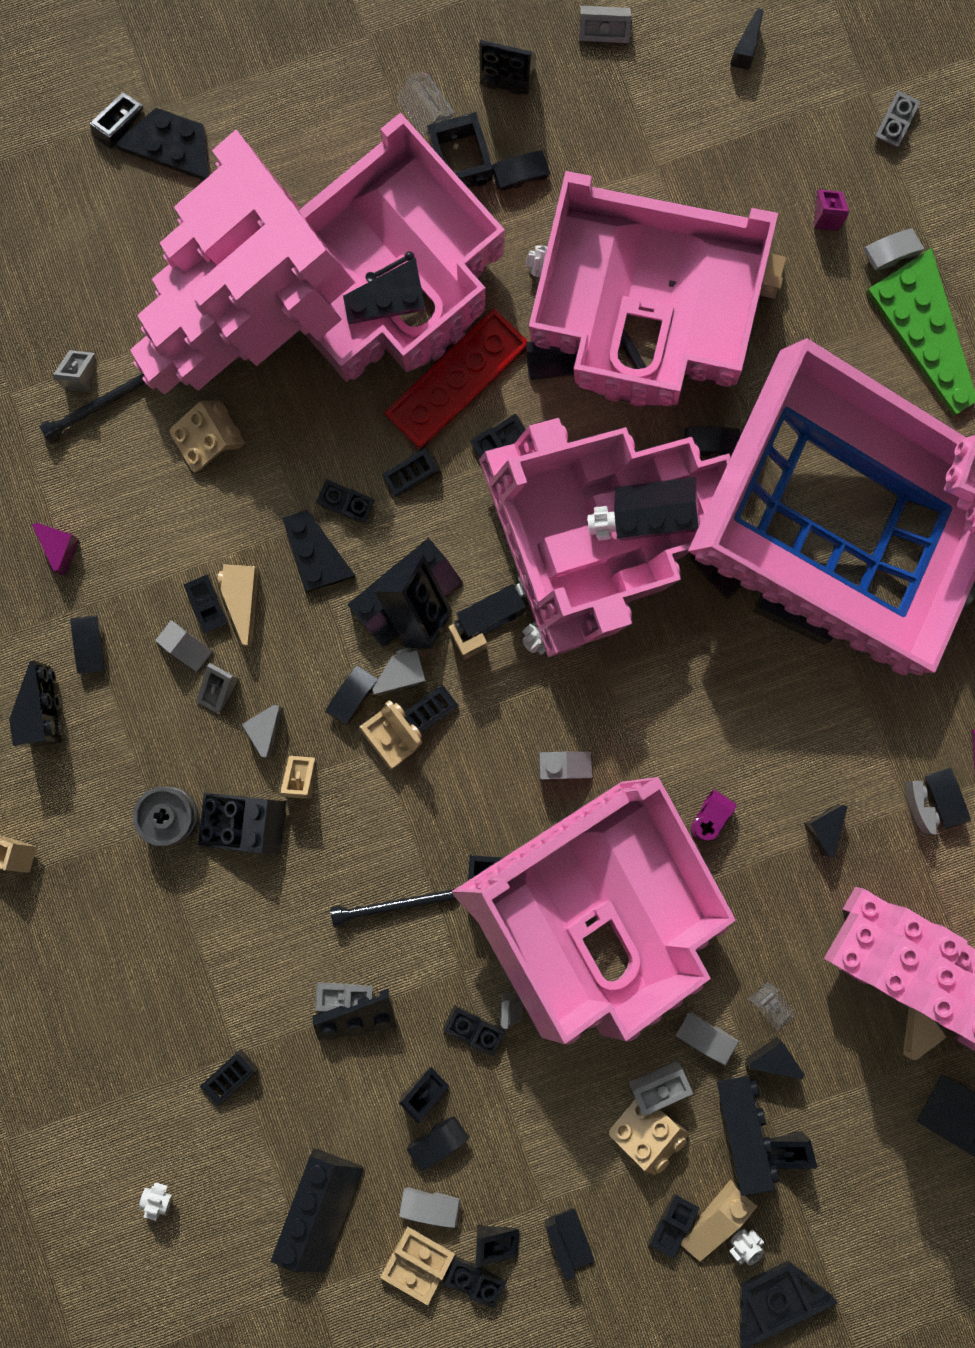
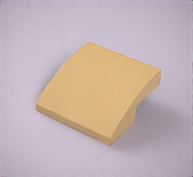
M407 1226L380 1278L428 1305L455 1254Z

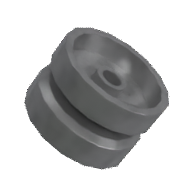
M156 787L145 792L137 800L133 810V824L137 834L145 842L155 846L175 845L187 840L195 832L199 822V809L195 799L187 791L177 787ZM165 812L169 814V820H165Z

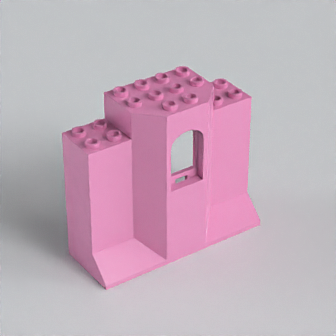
M399 113L380 129L382 142L299 210L316 235L356 282L331 303L342 320L318 341L310 333L306 335L346 382L351 378L353 380L358 378L364 372L365 366L371 361L373 363L377 362L384 355V350H387L406 372L423 366L432 359L434 361L438 360L445 353V348L451 343L456 344L465 336L464 332L485 310V287L477 278L482 274L486 265L490 262H497L504 254L505 229L402 113ZM406 252H413L416 257L421 288L435 305V312L432 318L418 327H410L399 316L348 324L343 295L368 283L365 278L368 272L375 273L404 257Z
M566 171L529 323L531 342H534L537 347L549 349L550 346L561 348L562 352L568 354H575L577 351L578 354L574 366L575 383L579 387L603 395L605 399L613 402H619L620 399L630 401L631 405L637 407H645V404L650 406L678 405L685 374L690 375L689 377L696 381L710 379L716 381L715 383L720 386L730 387L731 384L737 385L744 363L778 213L751 208L749 218L592 187V176ZM669 280L677 282L674 287H669ZM627 314L662 321L654 359L651 365L643 369L626 367L618 359V350Z
M659 777L620 782L452 891L454 897L479 923L541 1037L562 1044L575 1042L580 1038L581 1032L595 1026L602 1036L627 1042L636 1039L641 1034L640 1031L643 1028L656 1024L662 1019L661 1015L666 1011L679 1007L685 997L703 989V984L711 978L696 951L706 947L708 940L712 937L722 935L728 931V926L736 921ZM596 915L598 920L587 927L585 922ZM608 921L628 957V965L624 974L615 981H607L602 976L583 941V938Z

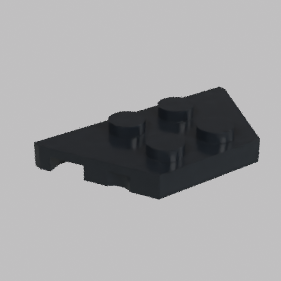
M155 108L116 143L117 149L122 152L203 181L210 176L208 172V152L204 125L168 111Z
M787 1260L740 1283V1344L742 1348H749L838 1303L831 1293L791 1261Z

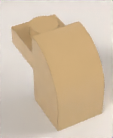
M769 253L760 296L775 299L777 289L781 288L783 281L781 275L786 257Z

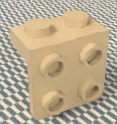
M220 400L200 401L170 428L173 440L193 472L203 469L222 451L240 449L246 444L240 430L234 425L227 408Z
M389 700L384 704L379 713L362 724L359 729L389 769L392 770L416 752L422 744L420 739L422 735L413 724L410 726L404 719L406 715L403 709L397 703L393 704Z
M636 1099L609 1130L610 1137L645 1172L653 1175L661 1173L667 1167L670 1156L684 1147L687 1141L685 1138L689 1135L682 1126L673 1122L661 1109L643 1116Z

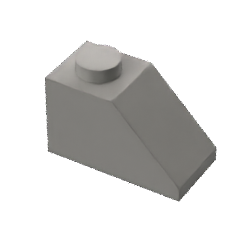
M405 648L396 651L397 656L391 657L373 687L375 696L426 683L418 650L412 651V648Z
M591 752L538 753L539 780L592 778Z

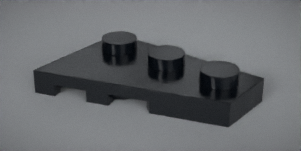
M416 257L343 295L348 324L425 311Z
M308 510L282 517L306 592L356 577Z
M389 988L380 991V996L371 1000L367 996L358 999V1004L349 1008L339 1006L313 1016V1027L317 1039L332 1040L340 1036L360 1035L364 1032L385 1031L389 1028L397 1027V1017Z

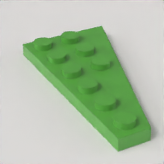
M930 248L870 287L866 293L954 417L975 403V390L932 248Z

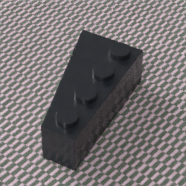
M751 1076L717 1081L741 1195L775 1190L780 1179L777 1166L773 1165L770 1155L773 1154L770 1137H766L763 1127L767 1125L763 1108L759 1109L756 1099L760 1097L757 1080L752 1081Z

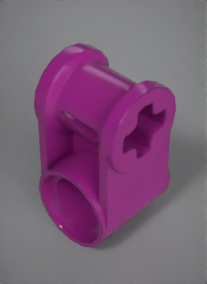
M713 789L692 822L691 832L693 836L698 840L714 839L733 814L737 804ZM708 823L707 828L710 832L702 834L703 829L700 825Z

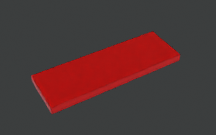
M493 308L384 412V415L421 451L525 351L526 342L528 341Z

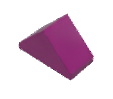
M818 189L814 229L839 231L849 214L844 194L840 191Z
M40 523L32 524L53 571L61 576L66 574L79 539L72 534Z

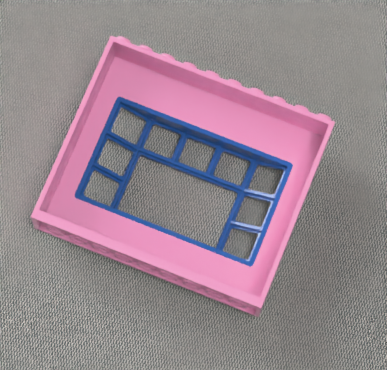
M806 338L780 350L688 552L694 554L698 562L717 567L721 575L740 580V585L753 591L758 590L763 593L764 599L773 603H781L785 606L787 612L806 617V622L810 625L829 630L828 634L836 639L847 640L850 642L849 646L861 652L866 651L871 654V659L893 666L892 670L898 674L907 675V673L922 675L923 673H935L975 581V534L963 529L966 521V510L957 507L959 497L944 491L947 482L946 474L952 467L956 456L954 454L955 448L961 439L966 437ZM784 420L798 435L788 461L773 447L775 438ZM807 441L898 496L872 556L780 502ZM767 456L782 469V474L772 496L756 481ZM751 491L766 504L765 512L758 527L740 518ZM906 501L939 512V517L929 538L896 526ZM775 511L801 526L792 548L765 533ZM809 531L834 545L826 567L800 553ZM891 535L924 547L915 572L911 573L881 561ZM843 550L867 564L859 586L834 572ZM877 569L909 582V586L898 608L867 591Z

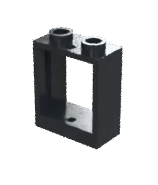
M476 112L427 125L430 146L443 161L439 144L471 135L475 136L483 165L455 173L466 187L473 185L483 186L493 180V167Z
M511 584L456 613L457 621L454 622L455 627L462 639L467 637L470 640L481 633L485 635L523 615L526 606L515 585Z

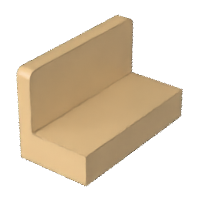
M454 625L449 626V632L464 660L487 649V641L482 633L463 643Z

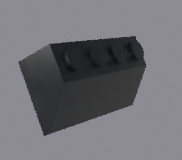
M429 537L391 568H395L418 554H424L445 597L463 583L446 557ZM384 574L347 604L382 648L399 636L374 592Z
M313 1148L272 1255L271 1263L295 1272L325 1273L363 1171V1166Z

